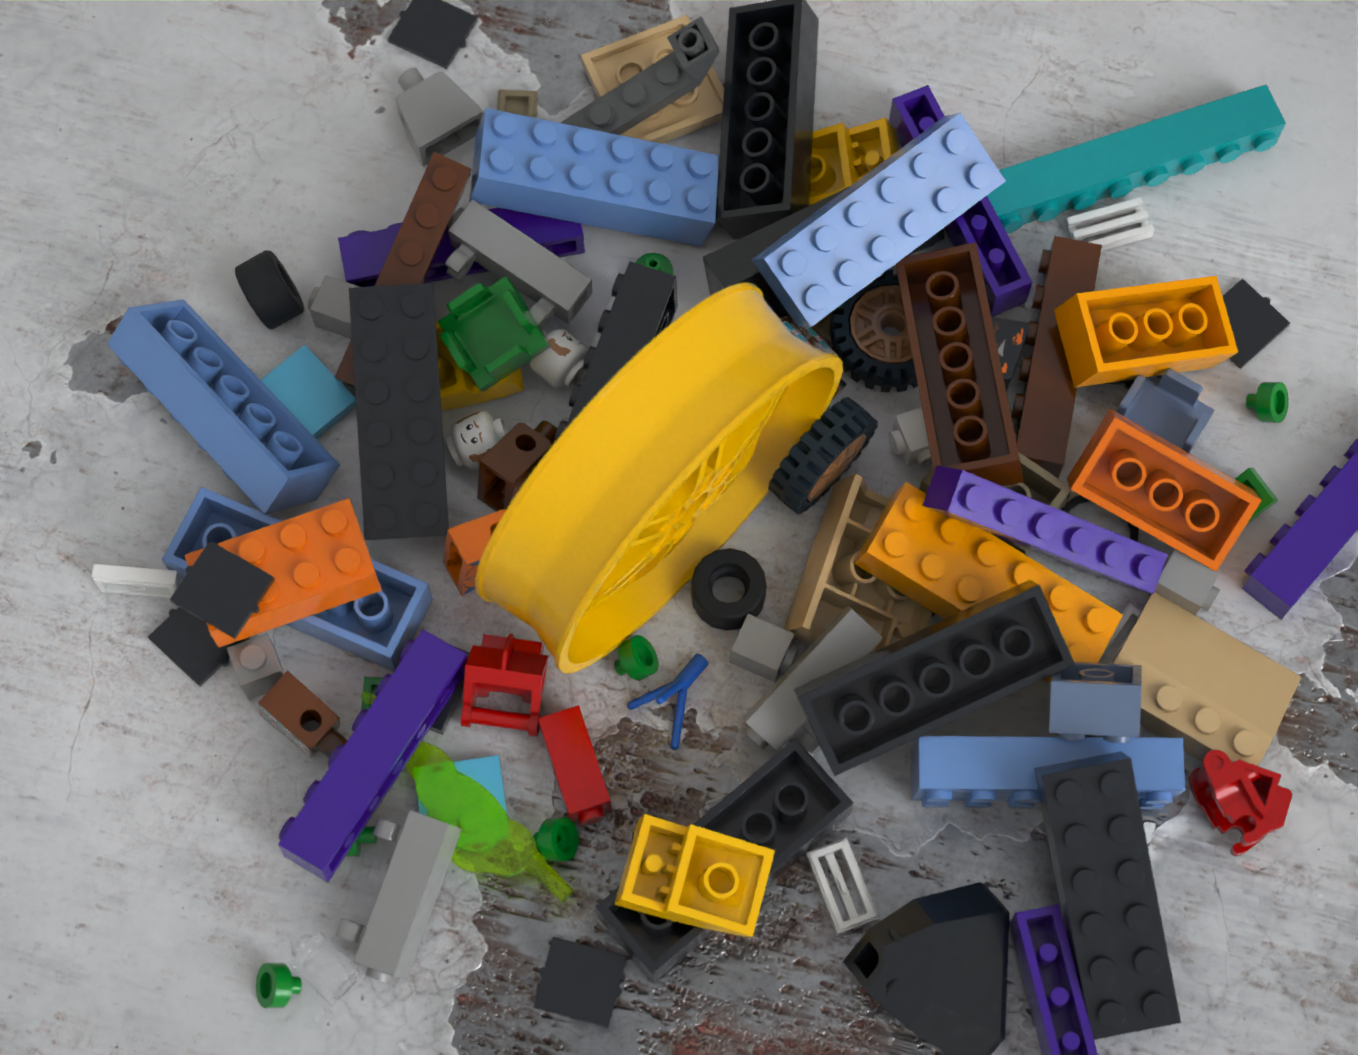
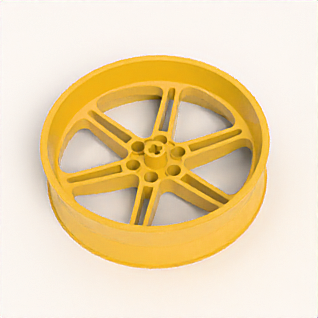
M746 282L729 286L698 303L664 329L636 354L588 403L545 454L510 503L490 537L475 577L477 594L486 602L497 604L531 626L554 657L556 667L563 673L571 674L578 672L599 661L652 619L692 579L694 569L702 558L715 550H720L770 492L768 489L770 486L769 482L773 478L774 472L780 467L781 461L790 454L788 453L790 449L798 444L799 438L805 432H808L811 425L817 419L820 420L823 413L827 410L842 376L843 363L841 359L835 354L825 353L794 336L765 302L762 292L754 284Z

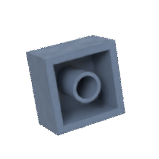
M1075 662V665L1053 674L1051 677L1049 733H1059V738L1073 741L1083 740L1085 735L1103 736V740L1112 743H1126L1130 741V737L1139 738L1142 665Z

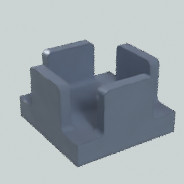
M1167 368L1161 379L1155 376L1143 377L1138 375L1122 400L1117 413L1190 453L1215 410L1198 400L1203 389L1201 385Z

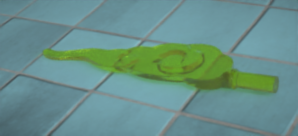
M368 691L361 693L362 700L369 705H372L377 698L375 694ZM421 741L406 767L408 773L416 782L418 799L428 809L427 816L462 829L451 858L453 863L469 873H491L506 878L516 876L526 870L529 874H533L562 903L566 902L575 890L545 862L546 858L538 852L536 841L531 832L520 823L510 820L500 803L487 789L472 778L458 772L453 761L446 753L432 744Z

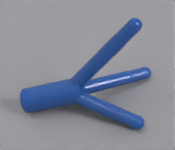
M698 653L693 656L673 681L627 704L630 710L656 699V703L662 704L677 692L671 738V748L673 750L679 747L687 690L709 665L707 659Z

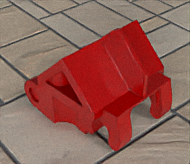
M510 633L508 637L483 634L481 646H472L465 664L461 715L462 727L470 728L471 724L528 731V736H538L540 728L538 718L542 717V695L549 658L548 655H543L544 644L542 642L515 639L514 634ZM490 692L521 696L522 702L531 704V715L475 707L476 698L489 697Z
M1220 750L1208 752L1202 760V767L1194 769L1188 778L1198 807L1205 813L1213 830L1217 828L1221 834L1226 833L1229 829H1237L1241 832L1240 843H1235L1230 848V853L1233 856L1246 853L1269 833L1283 827L1292 799V792L1278 785L1281 774L1242 760L1231 763L1229 757Z

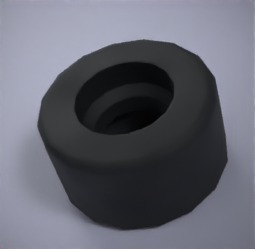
M265 250L235 267V276L244 296L255 314L268 329H275L304 312V304L296 286L272 251Z
M732 548L715 550L703 557L694 569L691 580L693 608L700 619L713 628L726 631L741 629L747 614L757 617L763 609L767 588L765 573L758 561L745 551ZM722 577L737 578L744 585V595L736 602L727 603L719 601L712 592L714 582Z

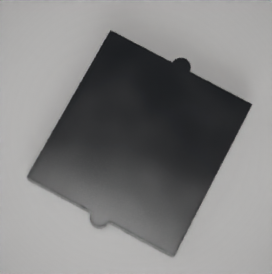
M412 0L406 11L400 12V20L388 37V42L448 69L460 48L466 47V39L477 23L478 18L443 0Z
M1243 278L1222 296L1238 349V353L1229 359L1240 369L1290 325V322L1270 304V298H1263Z
M209 541L194 565L186 567L187 575L170 598V601L236 639L252 613L259 612L258 604L275 581V578L214 542Z
M180 607L176 610L171 609L169 611L170 616L148 636L149 640L199 687L221 666L226 667L229 665L228 647L250 639L248 637L218 648L209 633L206 622Z
M553 937L545 967L539 969V974L542 978L535 999L534 1009L608 1028L616 998L622 995V989L619 986L627 956Z

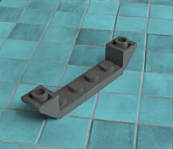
M700 16L668 36L667 38L674 50L672 53L560 123L621 135L700 86L720 52L705 20Z

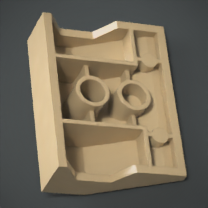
M858 474L835 482L783 628L794 633V639L809 646L847 605L883 637L873 648V652L928 627L933 614L929 609L854 564L855 559L889 501V498L868 489L864 478Z
M1155 592L1150 595L1112 663L1142 665L1140 726L1161 738H1183L1184 751L1200 761L1203 760L1208 752L1220 750L1229 757L1231 763L1242 760L1256 766L1260 764L1271 744L1302 678L1300 675Z

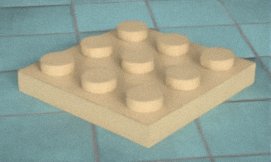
M688 16L679 17L582 54L581 64L597 97L600 98L672 53L674 50L667 37L691 23ZM713 65L700 86L622 133L621 136L662 144L722 121L724 87Z

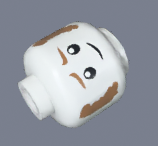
M558 328L550 333L542 331L551 347L530 361V368L554 388L574 387L586 375L587 370L583 369V364L588 348L565 329Z
M481 410L455 421L451 426V435L447 436L446 440L457 465H465L468 469L475 471L479 470V460L509 431L501 417L494 420L489 412Z

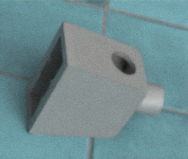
M410 68L399 76L398 83L404 92L395 98L398 114L423 167L429 163L433 152L445 155L476 137V132L483 116V110L444 72H437L424 79L416 68Z

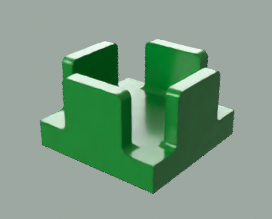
M506 276L489 287L482 283H477L447 303L446 306L450 313L438 321L444 331L439 335L460 369L470 374L478 389L483 392L551 347L511 280Z

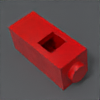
M579 705L538 718L540 731L569 819L574 823L580 821L582 826L591 825L605 818L604 813L612 811L611 801Z

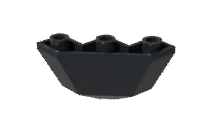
M978 882L913 899L872 926L842 961L864 990L900 1023L948 1055H992L1005 1039L1010 912L984 883Z

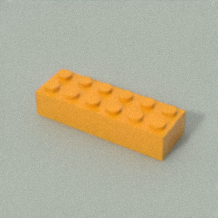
M905 482L892 494L855 559V565L943 619L1030 579L1040 585L1074 662H1099L1123 616L1121 613L991 533L922 506L926 493L910 483ZM1052 675L1043 680L1051 684Z

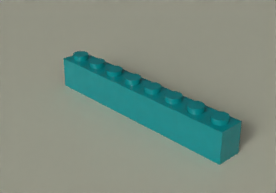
M1267 84L1000 169L999 171L1006 181L989 193L987 197L1006 233L1010 234L1020 229L1024 224L1036 220L1038 222H1047L1058 216L1059 213L1073 208L1077 211L1084 210L1092 206L1096 201L1110 196L1113 199L1121 198L1135 188L1144 185L1148 187L1158 186L1169 177L1181 173L1192 175L1202 170L1206 165L1218 161L1225 164L1237 159L1241 154L1256 150V152L1266 151L1278 142L1286 122Z

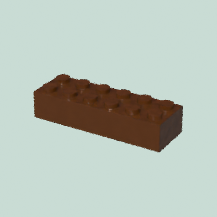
M976 242L904 257L896 263L934 472L938 465L964 470L1000 486L1023 483L1020 457Z

